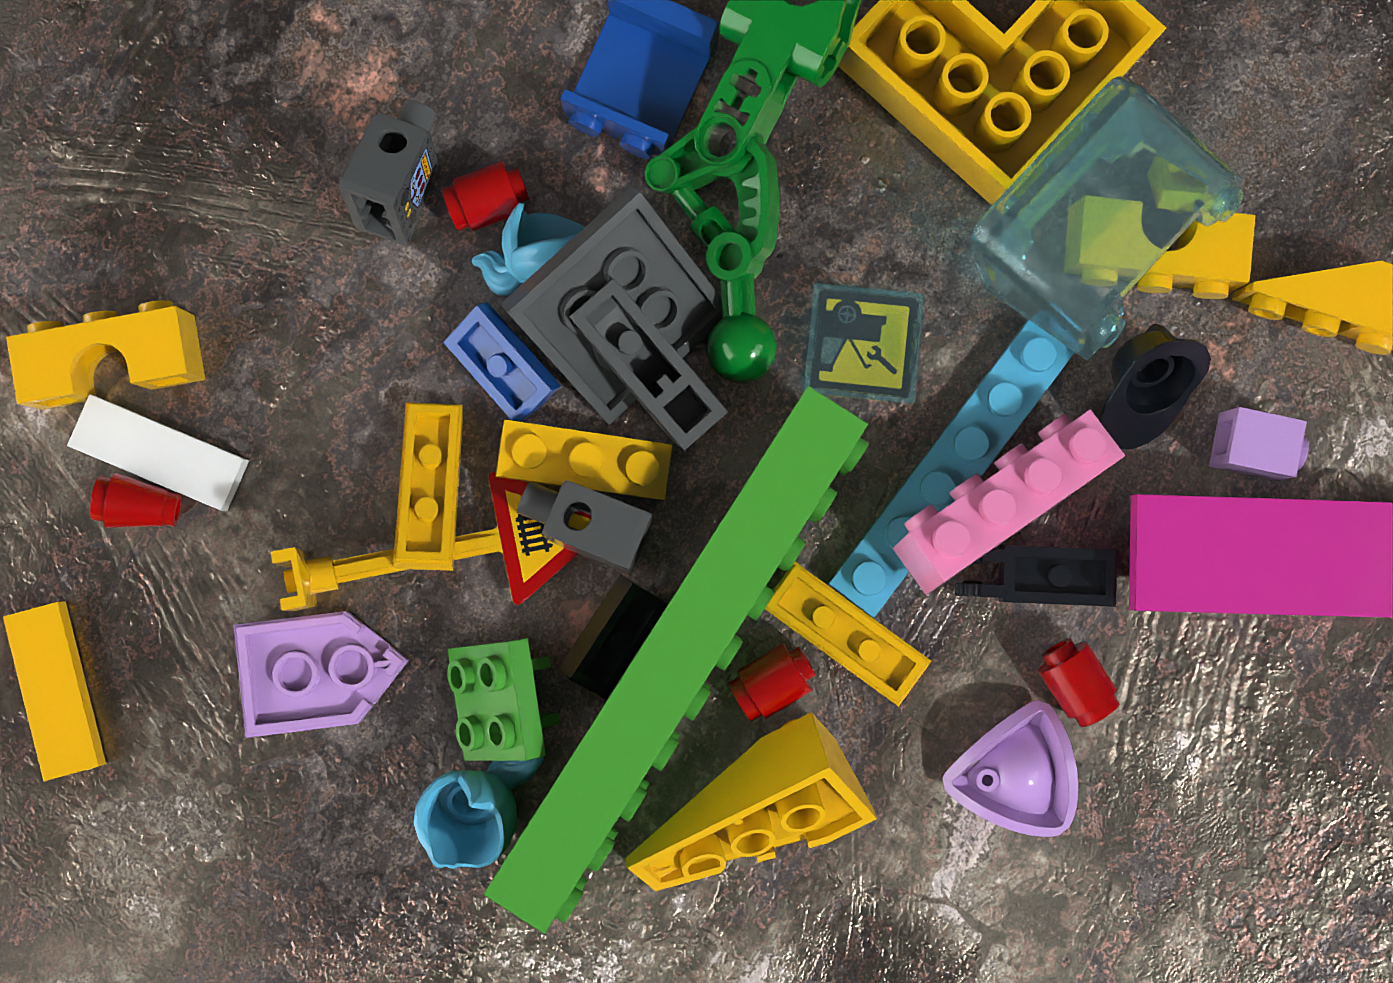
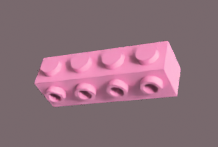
M1091 409L1074 421H1071L1066 413L1038 433L1043 440L1039 445L1028 451L1023 443L1019 444L994 462L999 472L986 481H983L978 473L973 475L949 493L955 502L940 512L931 504L904 523L909 533L892 549L925 595L935 590L1125 457V454Z

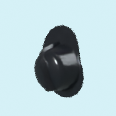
M1155 323L1145 333L1131 338L1118 349L1112 359L1111 367L1115 388L1104 405L1099 421L1120 449H1134L1148 444L1160 436L1174 421L1193 390L1201 383L1209 371L1211 356L1207 347L1197 340L1178 339L1166 327Z

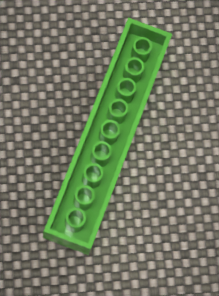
M810 386L806 388L486 889L485 896L544 934L554 918L562 923L567 921L583 894L582 890L588 881L582 874L587 867L597 873L615 844L614 839L619 832L613 828L619 816L629 822L645 798L649 782L643 778L651 766L660 772L664 768L679 744L678 738L680 734L674 731L683 716L691 721L695 719L711 693L709 690L711 686L705 683L709 674L715 666L725 671L742 645L743 641L735 634L744 619L748 616L757 621L771 600L775 591L766 586L777 567L783 571H788L806 544V541L798 537V534L807 520L815 523L822 519L838 493L829 487L838 472L843 476L848 471L851 472L865 452L869 442L862 439L861 435L868 426V423Z

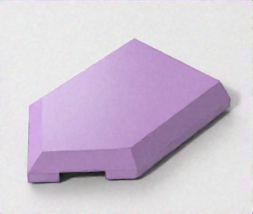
M348 611L233 625L245 737L359 724L408 663L409 659Z

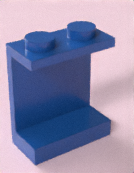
M607 0L609 15L574 92L564 89L560 100L565 116L570 118L568 123L578 131L593 137H599L600 133L603 132L621 140L619 145L627 152L643 159H650L652 154L659 156L672 146L718 43L719 21L671 0Z

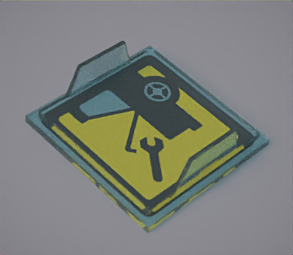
M815 283L804 391L810 386L822 395L914 404L925 294Z

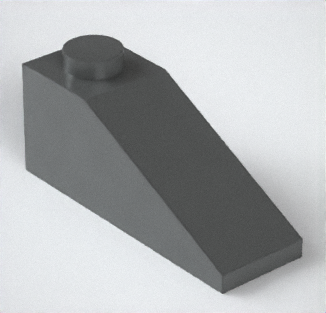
M615 278L569 316L640 405L677 447L686 450L728 413Z

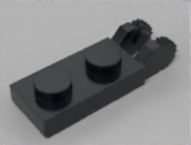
M1001 545L1000 549H992L972 563L1000 562L999 585L964 580L961 583H955V596L999 598V602L1116 607L1118 550Z

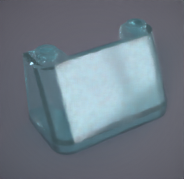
M1118 76L1108 82L986 211L973 231L971 250L984 288L1088 361L1100 347H1109L1120 336L1125 326V319L1122 318L1124 311L1123 297L1195 220L1204 226H1210L1218 220L1225 222L1235 213L1243 199L1242 180L1236 171L1143 87L1126 77Z

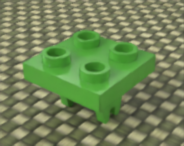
M528 638L449 648L450 664L447 670V677L455 696L458 716L456 737L460 747L463 749L464 761H526L546 756L542 728L559 724L558 712L539 713L533 671L550 668V656L531 658Z

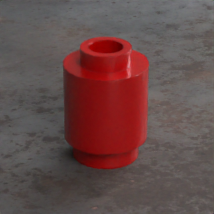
M503 160L453 178V185L442 188L447 209L457 231L471 227L472 231L475 232L505 221L518 203L530 199L518 167L508 170Z
M1067 638L1056 643L1042 654L1045 663L1038 669V673L1068 718H1075L1080 727H1087L1101 721L1119 707L1120 703L1114 695L1117 688L1086 641L1074 644L1071 638Z
M782 642L737 670L739 676L728 682V685L739 706L752 722L762 715L768 719L812 692L813 689L808 680L815 677L816 673L799 646L790 651Z

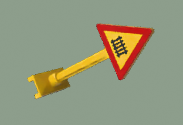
M491 472L488 476L497 527L492 530L456 536L454 560L494 552L502 553L512 602L515 605H521L577 556L578 553L548 541L542 535L544 524L517 513L519 502L528 485L527 482L495 477L496 472ZM577 511L570 517L568 526L582 530L588 526L592 516L582 511ZM296 547L271 552L273 564L283 567L292 566L293 569L283 571L287 593L297 592L298 594L297 596L280 599L282 611H298L317 607L316 594L339 589V583L409 570L395 569L393 564L394 549L334 560L332 555L309 560L307 552Z

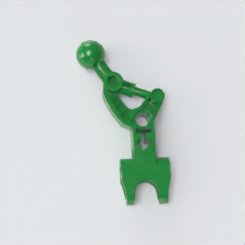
M729 0L721 17L720 34L723 38L738 45L739 48L714 92L698 126L662 154L651 159L646 165L645 180L648 186L653 190L673 196L693 221L689 229L707 250L706 262L710 272L717 278H720L723 318L719 320L708 334L706 353L711 367L719 376L731 383L747 384L761 378L775 362L778 346L772 329L765 320L756 316L754 279L761 273L765 260L772 254L775 248L779 223L780 191L777 164L765 144L798 78L816 87L824 86L831 79L850 45L853 27L862 0H817L805 6L792 5L791 0ZM752 85L762 87L757 98L748 95L749 88ZM737 111L749 116L746 123L734 117ZM734 130L736 133L735 147L726 156H721L719 148L721 139L727 132ZM722 178L731 179L737 190L739 222L736 230L716 206L708 208L694 190Z

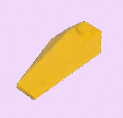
M810 712L801 718L788 721L781 728L761 737L625 858L626 866L653 890L659 891L719 874L725 869L726 861L740 857L756 856L758 863L776 858L774 848L806 839L809 848L827 844L876 820L877 817L837 740L818 718Z

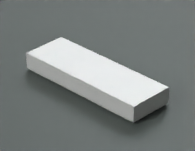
M91 394L88 396L67 444L68 447L221 511H228L249 463L248 459Z

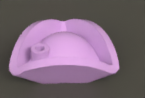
M1039 700L1032 701L987 732L950 766L942 778L944 790L962 806L996 825L1018 833L1038 837L1058 836L1070 827L1075 816L1078 802V774L1072 746L1065 728L1054 709L1049 704Z

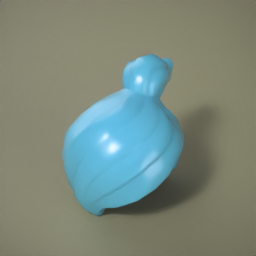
M518 203L512 210L502 231V250L504 256L495 250H490L473 257L472 264L482 270L483 278L490 291L500 296H510L585 227L575 221L555 214H527L524 212V204Z
M543 757L526 761H492L486 772L482 770L450 771L437 777L423 791L415 807L414 826L418 840L436 868L484 867L495 862L506 851L517 826L516 801L511 790L524 784L533 776L544 762Z

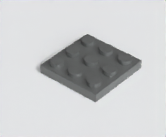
M633 186L625 190L500 304L608 425L632 405L636 398L569 316L615 278L682 358L700 343L719 320L723 318L721 296L645 197Z

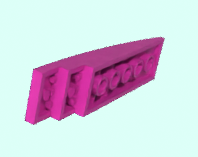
M1131 495L1129 610L1393 618V503Z

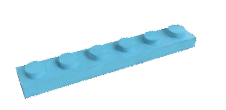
M1030 317L827 584L874 618L909 572L892 549L909 533L904 523L931 504L940 512L955 502L949 494L952 490L977 473L980 477L983 475L1076 350L1036 319Z

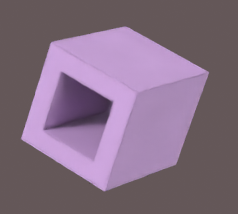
M1242 407L1220 412L1209 467L1269 480L1294 478L1297 476V470L1303 467L1309 451V441L1304 437L1307 421Z

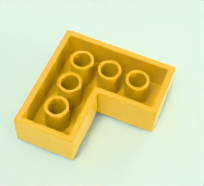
M879 0L854 26L850 45L838 67L990 205L999 211L1166 30V27L1136 0H1036L1005 34L967 0Z

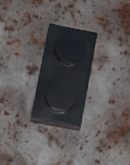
M620 574L557 670L569 680L607 699L668 604Z

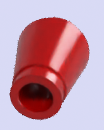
M114 472L111 477H97L91 495L90 518L91 520L102 521L105 528L164 525L175 527L180 516L182 495Z

